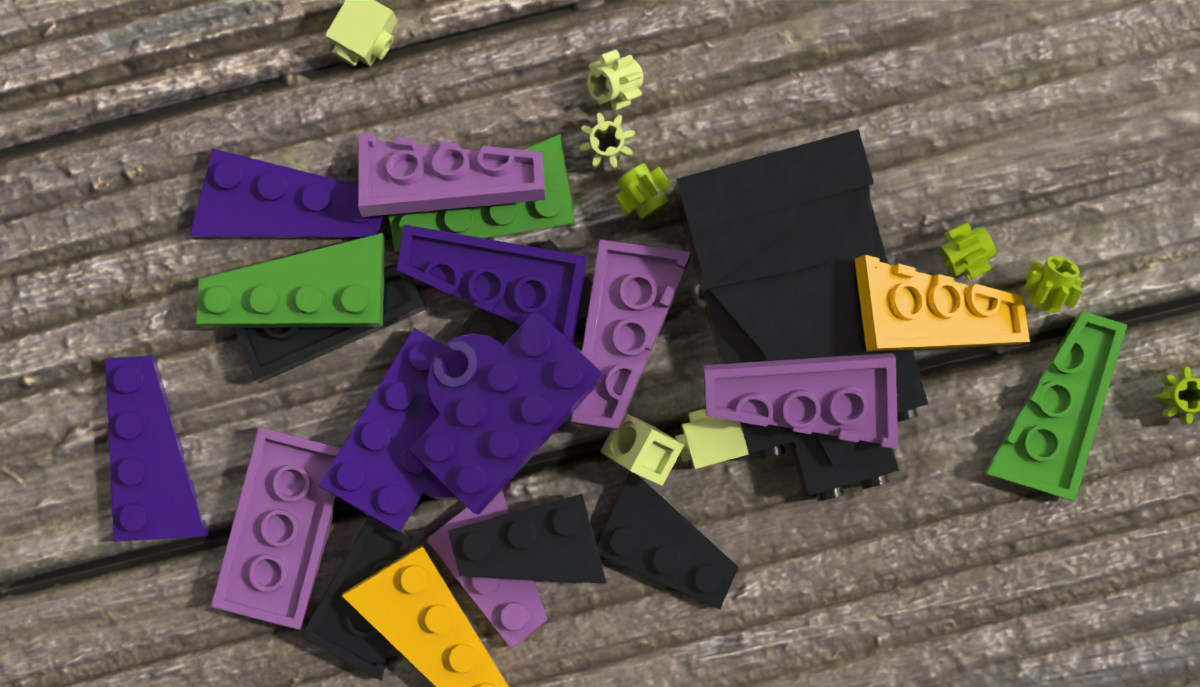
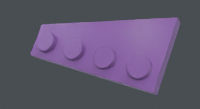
M359 133L358 206L362 217L546 200L544 163L542 152L491 146H483L480 151L462 149L459 143L441 141L439 147L416 144L414 138L396 137L395 142L376 140L374 134Z
M599 240L582 353L606 377L573 411L571 419L573 424L619 430L692 256L691 252Z
M893 353L703 365L705 412L708 417L766 427L768 425L787 427L795 432L807 434L816 432L838 436L841 440L853 442L862 440L879 443L882 447L898 449L896 357Z

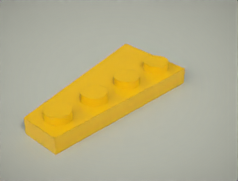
M868 255L855 258L867 352L1019 345L1030 342L1023 296L978 284L969 286L954 282V278L940 274L931 276L916 272L914 267L879 262V258Z
M423 545L418 546L342 593V596L436 687H509Z

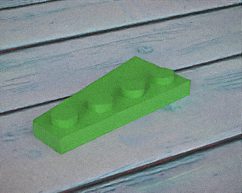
M556 135L524 149L542 152L546 200L390 214L389 220L395 253H400L404 224L485 239L574 226L575 220L561 135Z
M381 233L200 278L198 282L196 324L201 328L382 327L386 238Z
M1084 311L1077 314L983 474L1070 501L1076 500L1127 324Z

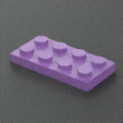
M263 427L258 428L211 607L298 630L303 629L338 499L319 488V484L341 450L340 447Z

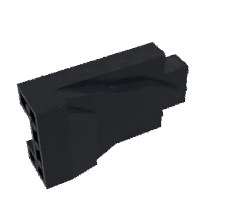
M859 129L677 178L673 194L688 248L692 254L691 259L721 364L893 353L896 357L897 422L918 417L916 408L928 405V400L914 351H866L855 258L868 255L879 258V262L889 263L870 199V187L874 184ZM740 422L748 453L757 452L758 460L785 453L783 444L790 443L803 492L805 495L816 494L818 501L842 496L845 494L843 486L856 482L861 483L862 489L888 483L887 474L899 471L893 448L882 447L879 443L862 440L853 442L841 440L838 436L816 432L807 434L792 431L791 428L775 425H768L766 427Z

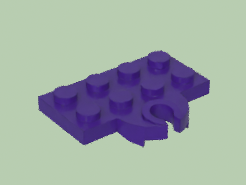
M536 310L505 344L490 336L473 333L448 341L447 344L451 350L457 353H465L468 358L467 370L460 377L453 378L449 373L448 363L434 356L430 364L427 385L430 400L440 413V416L409 450L473 514L479 515L606 377L592 361Z
M416 328L411 332L319 484V488L399 534L423 494L438 500H458L409 449L440 416V413L430 400L427 385L430 364L434 356L448 363L449 373L453 378L460 377L465 373L468 367V358L451 350Z

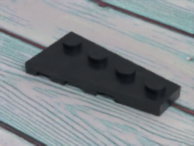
M396 266L385 268L382 327L234 328L254 380L260 384L427 309L414 278L397 271Z

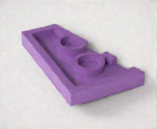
M501 490L479 515L473 514L466 507L426 540L509 647L513 648L548 620L535 580L459 576L447 531L510 514L503 490Z

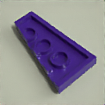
M212 149L190 237L361 239L381 234L386 215L361 216L358 206L359 185Z
M404 224L397 271L461 298L519 326H522L536 310L573 344L588 257Z
M155 356L105 358L114 542L209 536L205 520L202 519L196 500L198 496L193 480H190L183 457L185 453L180 437L176 434L171 417L172 410Z

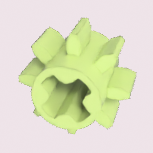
M616 49L600 55L599 61L589 64L591 72L588 75L587 85L590 94L598 101L599 105L610 101L613 110H618L630 105L632 99L642 95L639 88L643 83V72L632 55L620 58Z
M598 113L597 125L593 129L589 126H582L581 131L586 137L590 138V142L579 147L580 153L587 154L592 152L594 155L592 168L596 169L602 161L610 162L613 171H616L617 159L621 155L626 158H632L633 151L624 146V142L632 140L635 137L634 130L623 132L620 127L622 123L621 115H618L614 122L605 121L603 115ZM609 133H613L615 135V144L618 147L609 146L605 152L599 150L600 145L597 137L606 138Z

